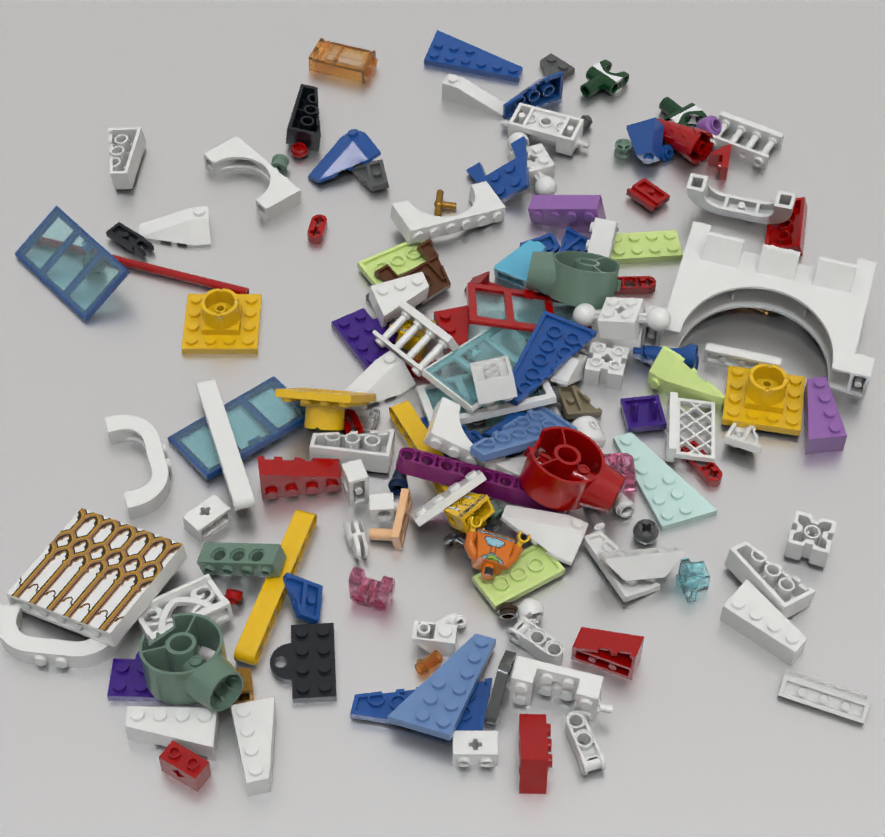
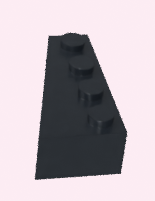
M301 84L287 127L286 144L293 145L301 142L307 148L319 151L321 131L318 88Z

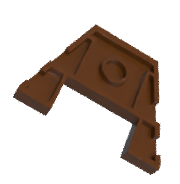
M430 238L417 246V251L426 261L399 277L388 264L374 272V276L382 282L423 272L429 285L427 299L421 302L420 305L430 301L451 286Z

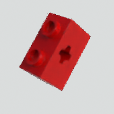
M173 740L159 756L163 772L196 792L202 788L211 776L209 761Z

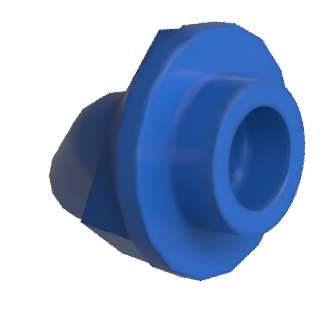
M667 144L662 146L661 159L668 162L672 159L674 152L671 145Z

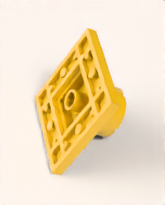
M224 288L212 289L205 294H188L181 348L182 354H258L262 294H236Z
M762 363L754 366L752 369L728 366L721 424L731 426L734 422L737 423V427L746 428L750 425L755 426L756 430L800 436L805 377L787 374L781 367L773 364Z
M306 387L275 389V397H282L281 401H300V406H306L304 428L344 430L346 408L369 405V402L376 401L375 393Z

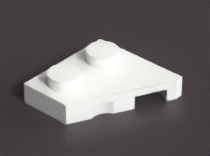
M733 422L724 436L723 443L729 444L734 448H741L756 454H760L762 448L761 444H758L759 437L755 426L737 427V423Z

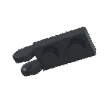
M120 222L106 231L107 237L134 252L140 258L146 257L144 250L148 252L154 250L152 243Z

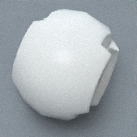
M527 598L518 607L517 614L518 617L525 616L532 623L536 624L544 615V607L537 599Z

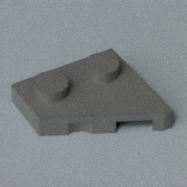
M552 53L540 60V67L545 72V76L563 71L565 80L575 73L573 66Z
M382 159L364 165L353 166L354 169L351 170V173L372 192L389 188Z

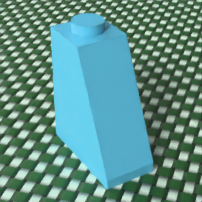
M528 240L494 266L495 277L527 289L526 285L532 253L547 252L546 246L539 241Z

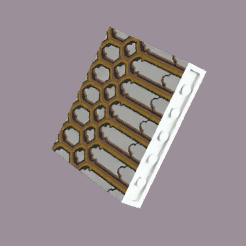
M81 508L6 594L10 605L20 606L22 612L116 647L184 563L187 556L184 545L179 541L165 538L162 535H157L145 529H140L128 523H123L111 517Z

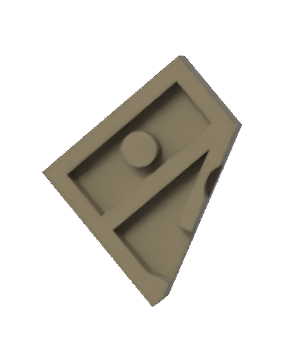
M568 385V387L556 386L566 420L577 419L582 416L601 417L602 409H596L590 404L591 399L582 394L578 387L575 385Z

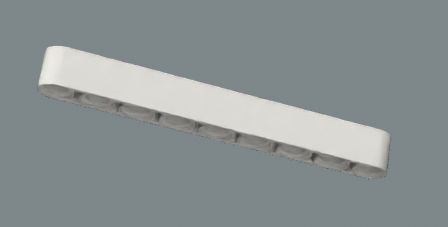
M214 378L197 382L196 387L234 509L239 511L255 507L254 496L216 380Z

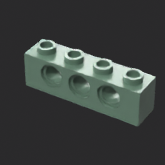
M204 542L197 564L204 575L209 574L210 576L280 577L286 555L280 544Z

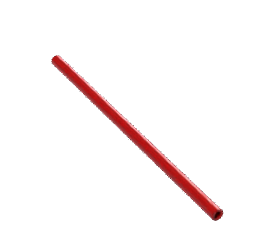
M42 237L36 245L58 250L64 242ZM73 245L67 251V253L83 257L88 255L82 247ZM113 255L127 268L212 289L224 288L236 294H249V288Z

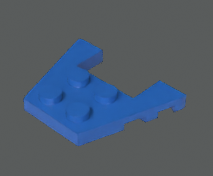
M523 136L511 143L516 158L486 175L480 162L466 171L477 183L487 181L502 203L529 188L527 139Z

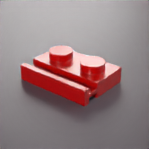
M646 178L634 184L631 189L628 188L626 195L651 212L655 208L661 207L670 199L669 194Z

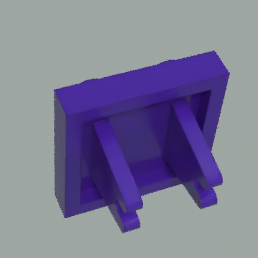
M659 395L620 399V406L628 433L666 429L667 423Z

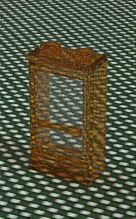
M320 38L309 56V71L365 83L367 78H370L372 69L377 66L378 59L376 58L375 50L371 52L362 48L324 41L323 38Z

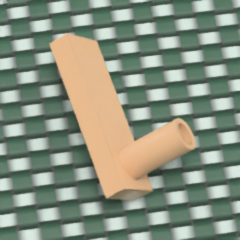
M401 488L393 529L370 528V540L392 541L394 549H403L409 513L411 512L413 502L410 489Z

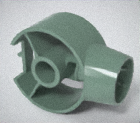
M582 251L533 252L526 288L549 295L552 299L567 305L577 307L582 303H588L595 309H602L606 297H614L615 291H620L621 280H617L620 263L606 256Z
M197 613L173 614V627L163 634L157 632L156 638L147 643L146 636L142 635L139 642V655L145 682L149 692L158 700L173 705H189L199 702L207 708L219 712L229 708L240 696L244 680L242 675L227 660L222 630L211 618ZM202 646L216 652L208 661L199 655Z

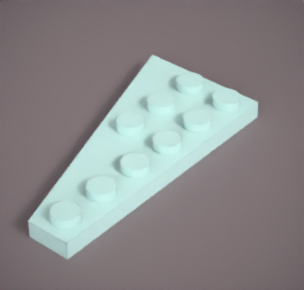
M632 432L613 437V444L661 531L717 515L718 510Z

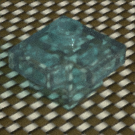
M689 558L681 559L676 582L678 587L682 588L687 603L696 601L697 593L708 589L710 575L704 561L691 562Z

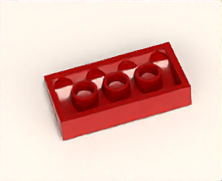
M805 197L796 198L792 215L787 221L779 224H767L766 245L792 249L801 252L800 256H803L808 208Z

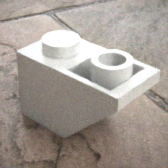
M575 354L551 376L550 381L556 382L558 386L568 387V385L584 379L588 356Z
M415 620L412 641L432 655L451 657L456 650L457 625Z

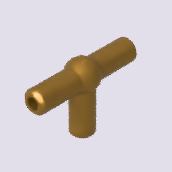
M441 189L437 190L436 201L434 202V216H441L442 208L455 210L457 206L456 203L443 201L444 191Z

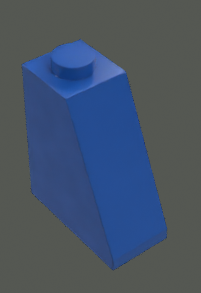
M656 117L630 124L626 127L636 156L645 164L660 161L665 126Z

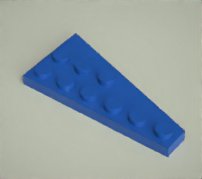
M437 30L424 58V65L518 83L523 73V67Z
M492 678L477 683L457 725V731H483ZM396 689V692L390 693L379 691L355 694L350 718L395 725L387 722V716L415 690L404 691V689Z

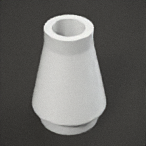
M620 490L613 505L618 516L627 518L634 513V503Z

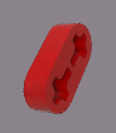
M318 214L312 217L307 231L308 241L311 244H319L324 240L327 230L326 216Z
M345 409L344 434L350 433L352 429L358 431V434H363V427L356 412L352 409Z

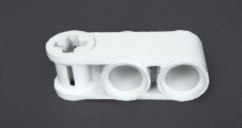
M520 616L517 620L518 622L512 628L510 627L506 630V634L512 642L521 646L540 661L558 666L562 664L563 644L536 626L527 617Z
M580 711L569 712L566 717L565 734L576 756L581 773L588 775L590 771L606 769L605 758L597 745L585 715Z

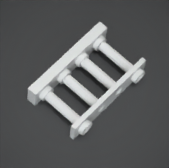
M721 111L719 120L721 121L722 128L719 135H713L714 139L710 138V142L714 143L712 150L715 151L730 144L732 145L731 158L766 170L769 160L768 153L772 148L780 150L784 133ZM724 131L734 134L730 140L721 138ZM740 137L749 139L746 146L736 143ZM756 142L765 145L761 152L752 149Z
M402 300L398 304L402 310L401 316L383 335L379 334L376 330L372 333L376 337L375 342L381 348L386 347L411 366V370L420 377L423 369L443 349L449 348L454 352L459 346L451 335L406 301ZM411 319L414 321L411 328L395 344L388 341L407 320ZM418 330H426V334L407 354L400 350ZM436 338L438 344L419 364L416 363L413 358L431 339L434 340Z

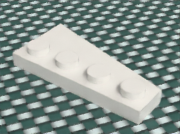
M473 470L465 476V479L459 483L452 484L448 490L435 496L432 500L409 513V515L420 527L487 479L480 470Z
M601 531L583 537V545L623 602L659 591L661 585L656 581L652 582L643 579L637 580L636 583L625 582L598 557L599 552H614L619 549Z

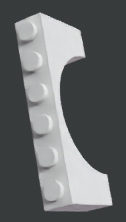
M238 136L204 153L205 167L214 175L230 170H248L263 176L269 182L266 192L256 199L257 213L267 222L301 203L299 187L292 184L277 168L270 165L265 158L263 159L256 150L249 147Z
M487 181L471 185L469 200L472 206L462 214L449 217L434 216L420 211L406 200L392 204L390 218L408 244L428 240L429 238L433 239L504 221L506 207Z
M442 397L435 406L423 443L462 462L519 477L527 458L524 456L526 450L512 458H496L488 462L479 461L470 454V448L473 444L467 438L460 423L459 412L461 405Z

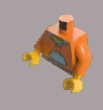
M470 516L467 520L470 529L467 530L464 548L469 559H471V566L481 570V578L483 580L490 581L493 579V575H500L503 570H508L517 562L523 550V543L528 542L531 536L528 534L526 540H522L520 538L522 530L517 533L518 541L515 543V539L478 528L482 525V518L478 517L477 524L474 525V516Z

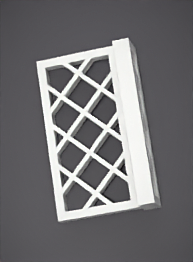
M670 392L667 403L666 462H674V458L715 462V402L678 398L677 392ZM680 405L689 406L691 409L685 411ZM700 408H710V411L705 414ZM696 412L700 417L695 419L690 414ZM683 418H686V419H688L691 423L685 425V424H684L682 421H680V420H682ZM705 420L710 425L705 428L700 422ZM696 426L700 431L695 434L690 428ZM686 432L691 437L685 439L680 434ZM705 434L710 440L705 442L700 436ZM695 440L700 446L695 448L690 442ZM686 446L690 452H681L680 448ZM705 448L710 455H704L700 451Z

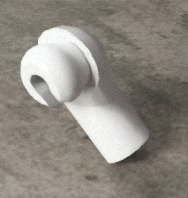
M449 613L434 621V623L457 625V629H461L466 625V618L455 613Z

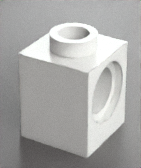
M393 493L369 494L370 522L395 520L394 513L397 511L398 501H394Z

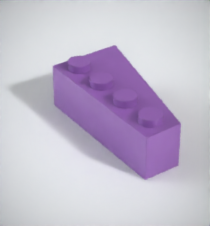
M532 195L528 207L532 223L563 229L570 227L575 231L592 234L589 232L591 222L595 221V217L606 219L601 195Z
M827 377L807 378L804 390L805 454L843 451L847 434Z

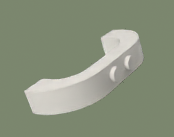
M694 173L690 174L686 187L690 200L708 212L761 224H779L787 221L792 215L796 201L795 193L778 190L776 200L760 201L725 194L711 187L708 176Z
M133 415L105 417L110 445L127 441L140 444L146 452L152 474L151 479L145 486L139 489L124 492L130 520L147 516L156 511L169 495L170 478L168 470H172L170 459H165V455H167L165 443L161 444L158 432L154 426L143 418Z
M0 604V641L2 646L15 659L38 666L52 665L59 668H87L101 664L117 653L127 635L126 633L116 647L92 638L77 642L30 637L20 632L24 619L21 607Z

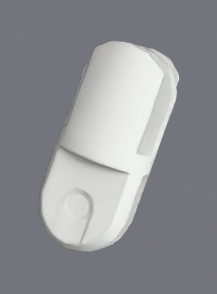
M356 520L351 521V528L348 521L344 522V531L354 557L361 559L362 555L363 559L367 558L369 552L368 536L363 520L359 521V525Z

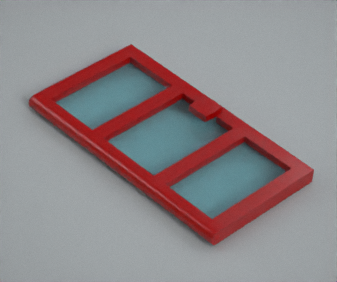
M467 283L469 324L533 333L544 310L574 322L573 311L576 307L556 301L549 295L527 289L518 290Z

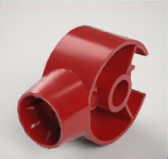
M562 426L542 429L533 448L527 447L524 455L527 458L519 476L520 483L525 492L533 500L547 508L559 511H572L588 507L606 514L611 510L626 479L624 475L605 463L603 452L595 441L578 430Z

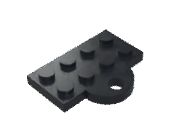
M334 623L291 625V643L278 647L272 653L270 658L271 673L279 682L292 685L293 703L337 701ZM279 661L287 663L284 667H277L275 665Z

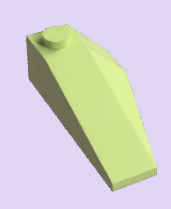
M664 345L649 370L647 384L666 395H670V392H677L678 398L715 402V409L721 411L724 406L725 395L708 380L704 381L701 379L694 367L690 369L683 362L685 359L680 354Z

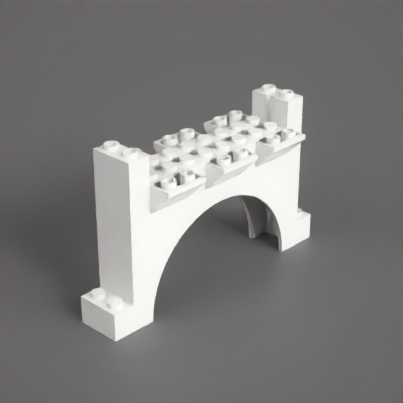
M693 221L667 307L671 315L670 325L663 331H655L648 324H642L641 345L659 347L665 345L668 348H679L688 332L699 322L713 314L735 308L765 309L794 320L812 335L824 354L828 370V383L831 390L865 397L875 358L856 354L877 262L858 258L856 265L819 256L817 267L799 264L801 252L763 244L761 255L754 252L743 251L744 239L710 232L711 225ZM648 305L646 313L654 307Z

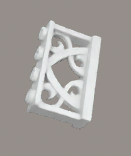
M206 574L155 597L137 619L136 623L147 640L151 642L156 638L157 632L163 634L173 627V620L169 617L174 609L179 606H192L194 608L191 613L207 616L218 625L234 617L230 602L223 596L211 579V576ZM211 592L210 596L205 599V594ZM216 599L217 603L212 604L211 602ZM158 627V630L154 632L151 631V628Z

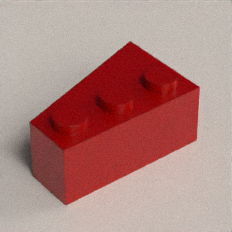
M519 714V794H546L548 768H552V754H548L552 749V740L547 738L551 736V724L546 723V714Z

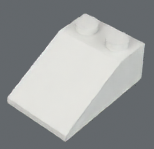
M508 355L470 363L479 405H491L495 401H510L514 397H518Z

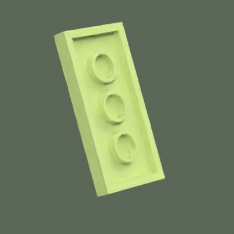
M677 230L617 233L614 240L615 246L611 253V259L620 264L682 260L683 257Z
M406 241L357 262V267L372 285L383 283L374 276V272L386 264L400 277L426 261L417 251V246L424 241L408 244Z
M538 544L537 546L532 545L522 550L517 562L508 570H503L500 575H493L492 580H483L480 572L472 577V582L496 611L502 603L513 602L564 575L565 568L558 560L546 554L547 550Z

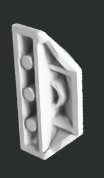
M678 546L598 553V557L627 583H636L637 580L643 579L646 581H656L657 578H664L685 556V551Z

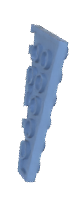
M546 406L536 407L535 410H528L525 416H518L502 426L501 431H494L490 438H483L473 444L470 448V454L481 462H488L492 459L527 450L528 446L533 448L544 428L552 426L568 427L575 430L577 428Z
M474 634L387 716V722L450 741L496 646V639Z

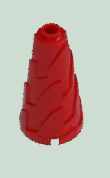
M657 118L665 126L663 142L671 145L676 152L683 155L693 164H700L698 161L704 162L707 159L714 144L710 142V138L714 139L710 132Z

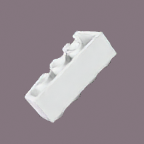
M108 128L110 175L115 189H132L146 145L142 128Z
M389 429L386 433H378V430H370V433L358 434V431H350V433L341 435L339 432L313 433L309 446L310 461L313 458L339 459V465L342 468L344 463L361 459L366 471L389 473L395 446V429Z
M747 541L730 548L724 565L742 584L747 579L786 618L810 606L816 592L814 589L803 586L800 583L801 580L796 576H789L783 571L782 566L778 563H771L767 560L768 556Z
M747 579L723 605L720 621L788 665L792 666L803 653L807 638Z
M275 696L231 705L248 796L271 792L276 717Z
M128 706L125 722L128 740L165 747L173 740L195 754L206 756L208 759L215 761L219 730L218 712L209 708Z

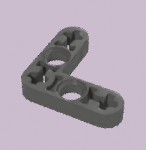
M506 650L499 663L485 723L492 725L497 723L506 684L514 666L516 652Z

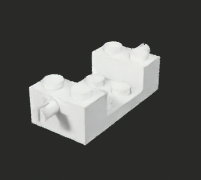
M519 103L510 121L503 119L501 122V126L508 127L507 139L515 132H522L527 136L530 134L556 141L555 152L572 156L578 146L588 149L590 142L580 140L583 135L584 119L524 103Z
M517 656L512 676L506 684V688L510 692L509 701L517 705L531 706L534 692H538L544 696H554L565 701H574V711L582 712L587 721L595 722L599 711L612 714L614 705L601 702L603 676Z

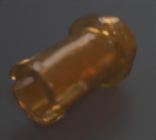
M434 650L425 658L418 659L415 669L420 675H427L430 669L443 661V658L437 650Z

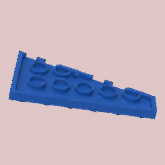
M544 310L512 371L518 397H514L506 402L518 406L595 338L597 331Z

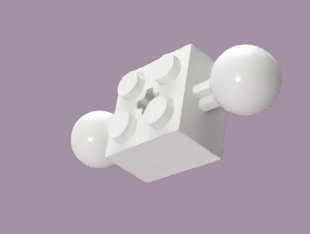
M522 132L511 134L507 142L510 149L509 162L516 158L511 143L524 136L528 142L526 151L528 152L529 187L534 186L537 195H554L557 190V184L554 180L555 164L542 143L529 146L527 135Z
M606 297L601 311H596L588 303L578 305L573 311V320L575 323L585 327H589L597 321L600 339L638 340L642 324H648L652 330L663 331L670 325L671 315L663 307H654L648 313H645L644 300L641 298Z

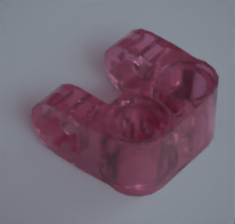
M628 453L603 454L605 463L626 477L624 481L625 492H636V469L632 455Z
M354 566L349 576L350 598L357 604L385 611L395 592V579L383 576L380 582L367 578L365 569Z

